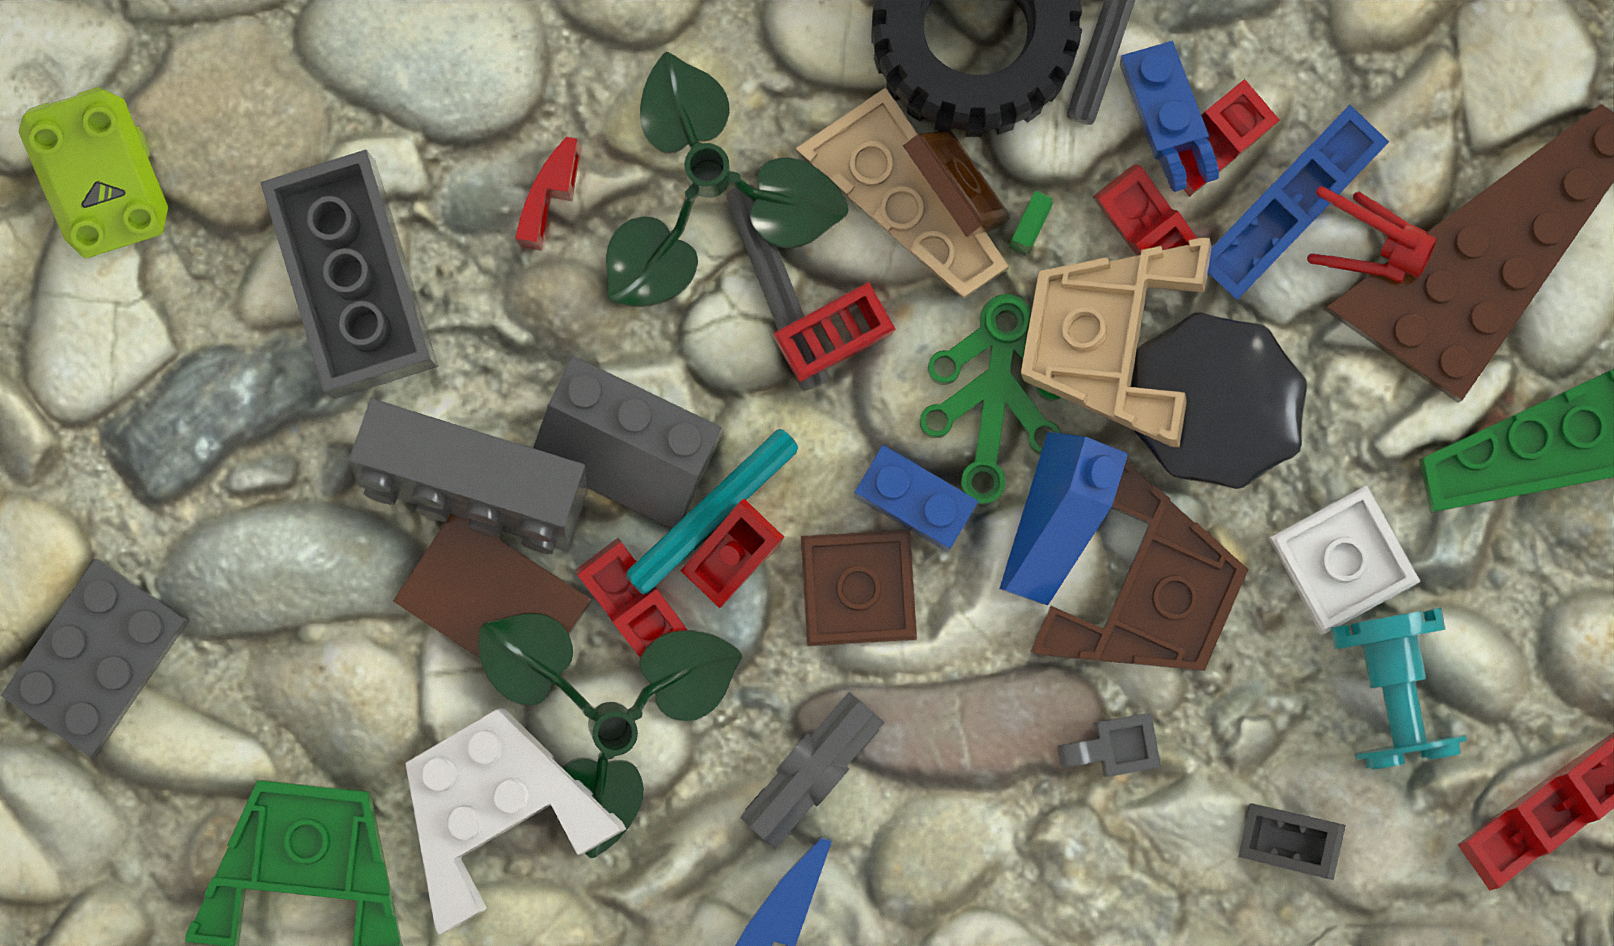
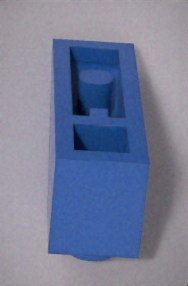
M1047 432L999 589L1040 604L1049 605L1111 509L1128 453L1085 436Z

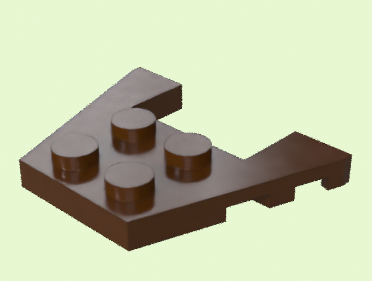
M1126 459L1111 508L1146 523L1148 527L1104 628L1050 606L1030 652L1043 656L1205 671L1249 569L1197 522H1193L1170 501V498L1156 485H1152Z

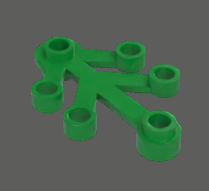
M1001 294L990 299L981 311L979 317L980 328L950 350L936 352L930 358L928 364L930 378L937 384L948 385L958 378L962 365L992 346L988 370L943 403L926 407L920 417V427L923 433L931 438H941L949 433L955 420L983 401L975 462L966 467L961 477L962 491L978 500V505L993 503L1001 496L1005 488L1004 472L997 465L1005 405L1009 407L1027 431L1028 444L1035 453L1041 454L1043 448L1035 442L1034 434L1036 430L1048 428L1052 432L1061 433L1055 423L1046 421L1010 372L1013 350L1023 361L1032 312L1025 300L1012 294ZM1002 313L1012 314L1016 319V328L1010 332L1000 330L996 324L997 316ZM947 358L953 362L955 371L951 376L941 377L935 372L934 363L938 359ZM1035 386L1038 395L1044 400L1056 401L1061 399V397ZM938 411L944 414L947 420L946 427L940 431L931 430L926 424V417L929 413ZM979 473L989 475L993 482L992 489L987 493L975 491L972 486V479L975 475Z

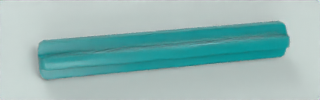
M776 430L628 569L626 577L631 585L643 595L648 594L717 529L741 500H747L797 453L798 445L795 440L784 430Z

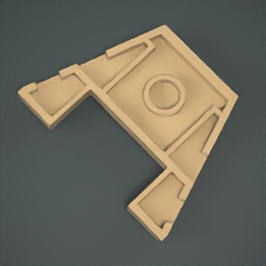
M1210 238L1189 240L1190 245L1162 250V246L1141 250V255L1109 261L1108 257L1039 271L1021 368L1023 380L1166 445L1180 447L1187 403L1185 393L1131 387L1147 288L1204 293L1212 249Z

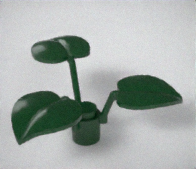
M665 52L659 58L647 78L640 104V121L645 137L660 152L676 153L689 145L690 151L684 163L689 188L685 191V199L676 225L671 232L665 223L657 218L638 217L623 223L611 237L606 254L607 295L612 302L630 307L653 306L669 301L681 294L692 282L698 266L697 253L691 245L679 240L685 230L695 199L698 196L713 198L722 194L729 185H732L745 196L756 199L751 208L750 217L752 225L764 241L780 248H797L812 243L846 218L849 211L847 202L837 185L822 171L799 159L787 157L766 162L758 173V189L749 186L743 181L739 173L731 172L728 156L721 147L712 143L698 142L711 141L717 138L726 127L730 115V105L726 92L719 82L708 73L685 63L669 52Z
M520 613L485 622L480 627L478 635V649L482 666L490 682L505 698L521 705H537L546 699L551 690L552 683H554L589 718V732L596 747L600 750L598 761L580 757L571 760L562 768L574 780H579L593 793L592 797L608 813H614L626 828V830L586 852L585 854L589 858L597 857L615 844L632 824L641 807L644 787L637 767L627 760L608 762V759L623 755L633 748L638 737L635 721L642 717V710L648 699L655 694L657 706L661 712L670 718L682 721L700 719L719 705L727 692L734 671L742 659L741 652L734 645L714 634L696 630L668 632L654 639L640 657L641 672L651 684L642 689L634 705L627 709L624 705L617 702H605L595 708L565 678L559 675L568 668L572 661L573 645L569 633L556 619L541 613Z

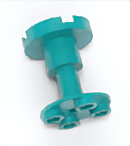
M1442 608L1423 611L1425 622L1422 611L1354 623L1351 624L1353 635H1350L1348 625L1330 628L1334 649L1362 645L1370 688L1382 687L1393 745L1355 753L1356 760L1365 759L1366 768H1371L1372 770L1405 764L1403 753L1420 751L1421 758H1427V760L1461 754L1459 743L1467 741L1466 734L1426 739L1415 682L1426 679L1418 635L1446 630Z

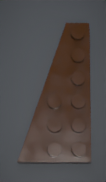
M1600 104L1428 231L1427 234L1436 237L1437 242L1419 278L1406 273L1403 282L1400 284L1385 276L1370 274L1323 310L1456 402L1463 401L1613 184L1614 112Z

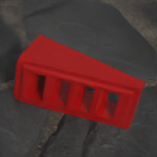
M867 282L773 333V337L800 383L891 336L896 329L871 284ZM856 305L870 328V331L862 334L849 311L850 308ZM839 315L852 338V341L844 344L831 321V318ZM819 324L834 348L828 354L825 353L812 330L813 327ZM801 333L816 358L815 361L808 365L793 340V337Z

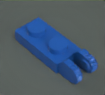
M1173 40L1121 55L1120 67L1153 156L1155 160H1160L1172 191L1177 192L1187 188L1186 172L1181 164L1178 153L1190 149L1204 182L1217 180L1219 178L1218 163L1212 146L1208 141L1207 129Z

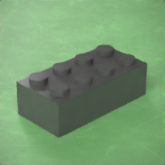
M365 149L260 182L324 393L333 399H337L439 367L376 161Z
M370 398L348 460L359 487L365 489L363 494L374 501L395 505L397 499L417 505L416 511L439 521H447L450 514L470 520L468 527L475 532L499 538L501 532L512 534L522 538L521 544L523 546L545 554H552L554 548L568 552L588 492L585 464Z

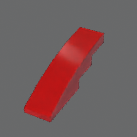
M1614 732L1549 776L1457 844L1489 891L1500 888L1538 857L1550 854L1588 823L1600 820L1614 809Z

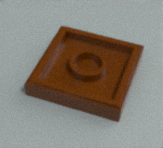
M948 131L917 134L903 145L966 237L996 230L1010 219L1009 212L952 131L950 133Z
M910 530L801 536L807 646L917 640Z

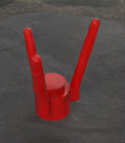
M1323 186L1317 188L1316 194L1320 198L1388 236L1380 256L1389 259L1388 264L1311 253L1307 256V261L1310 264L1385 276L1400 284L1403 282L1406 273L1416 278L1421 276L1436 245V237L1427 234V231L1409 224L1361 192L1353 194V200L1358 203L1356 204Z

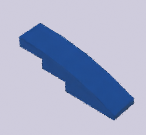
M1349 105L1212 247L1208 273L1238 300L1330 204L1316 194L1317 188L1323 186L1339 195L1389 141Z
M821 836L785 873L747 923L735 946H772L773 941L786 946H796L832 843L831 839Z

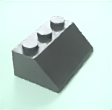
M572 355L548 404L533 448L585 464L588 489L672 529L683 519L724 435V431L721 426Z

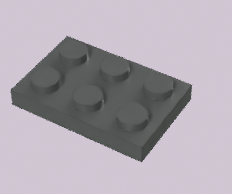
M94 559L0 696L89 757H96L190 620L100 559Z

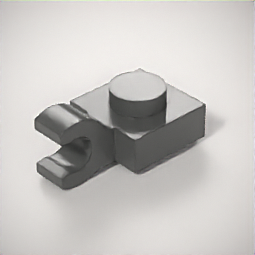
M1151 713L1094 722L1097 739L1058 745L1061 767L1101 761L1104 777L1161 768Z

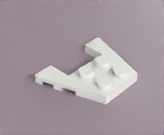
M504 708L491 712L405 763L433 920L439 935L452 930L487 909L461 858L547 807L552 806L577 855L588 852L626 830L623 822L614 813H608L592 797L593 793L579 780H574L553 760L554 756Z

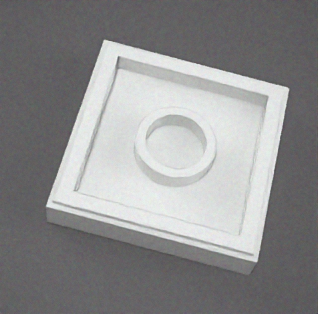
M1367 485L1268 538L1321 635L1331 631V627L1346 623L1420 582Z

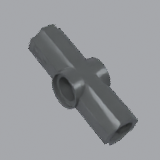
M848 692L813 734L807 733L776 769L778 774L747 806L746 811L740 818L776 849L813 805L818 806L849 771L847 765L867 746L885 722L851 692Z

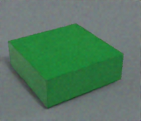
M1035 190L1008 248L1024 256L1027 253L1030 254L1052 208L1053 198Z

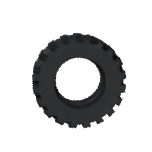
M874 0L871 43L874 46V61L878 73L884 75L887 81L886 89L895 101L901 99L908 106L907 113L919 122L923 118L934 122V130L948 131L950 133L951 128L965 130V137H982L983 131L995 129L997 135L1013 130L1015 123L1023 119L1028 123L1041 114L1043 106L1049 101L1053 102L1062 90L1080 45L1082 28H1080V18L1082 15L1080 0H1015L1022 9L1027 23L1026 42L1020 55L1010 66L998 72L984 75L966 74L943 64L928 47L924 33V19L933 0Z

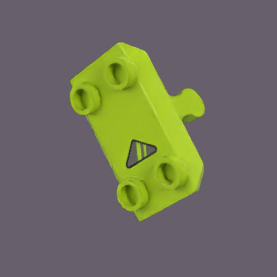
M95 87L79 92L78 95L29 108L25 112L19 127L20 138L65 241L83 258H90L159 236L163 233L168 205L148 158L150 157V150L141 126H135L123 98L103 88Z

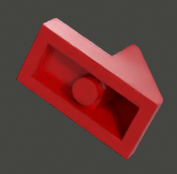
M743 499L680 571L717 607L721 608L755 570L776 552L784 536L748 501Z

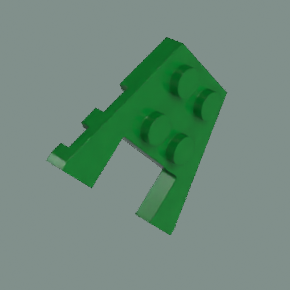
M257 780L227 844L228 849L221 864L206 889L202 905L195 920L191 922L187 930L185 942L239 946L246 889L355 900L357 901L352 946H403L371 791Z

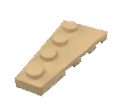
M886 87L795 148L796 152L804 160L827 175L846 197L963 300L1009 269V265L986 232L968 237L965 236L904 149L903 145L915 137L917 132Z

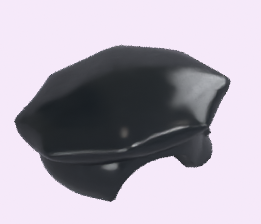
M1195 312L1137 348L1131 387L1184 392L1186 395L1187 403L1180 447H1171L1133 430L1150 449L1158 462L1173 477L1240 489L1300 452L1307 381L1282 350L1276 338L1266 326Z

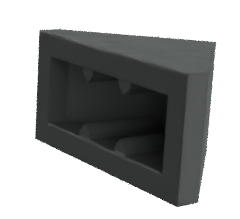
M1250 803L1238 857L1334 880L1346 825Z

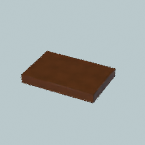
M450 514L448 520L444 523L393 600V602L478 658H480L478 649L479 629L485 622L520 613H541L560 622L570 635L592 601L500 539L473 531L468 527L469 519Z

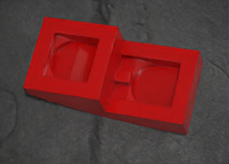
M1245 79L1201 115L1209 135L1208 141L1212 146L1218 163L1219 173L1280 121ZM1190 149L1178 153L1187 176V188L1184 191L1189 197L1206 184V181L1204 182L1198 171L1197 163Z
M566 137L549 156L533 182L519 219L515 237L520 247L542 251L551 198L567 201L573 200L581 154V146L577 138Z
M1133 164L1092 196L1136 255H1141V250L1162 246V250L1190 245L1189 240L1197 239L1179 211L1171 209L1141 165Z
M618 537L575 569V572L640 658L646 647L657 637L668 632L688 629L656 586L648 594L643 595L631 585L626 577V573L637 561Z

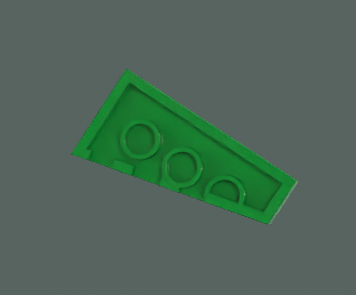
M1614 369L1419 459L1430 513L1614 478Z

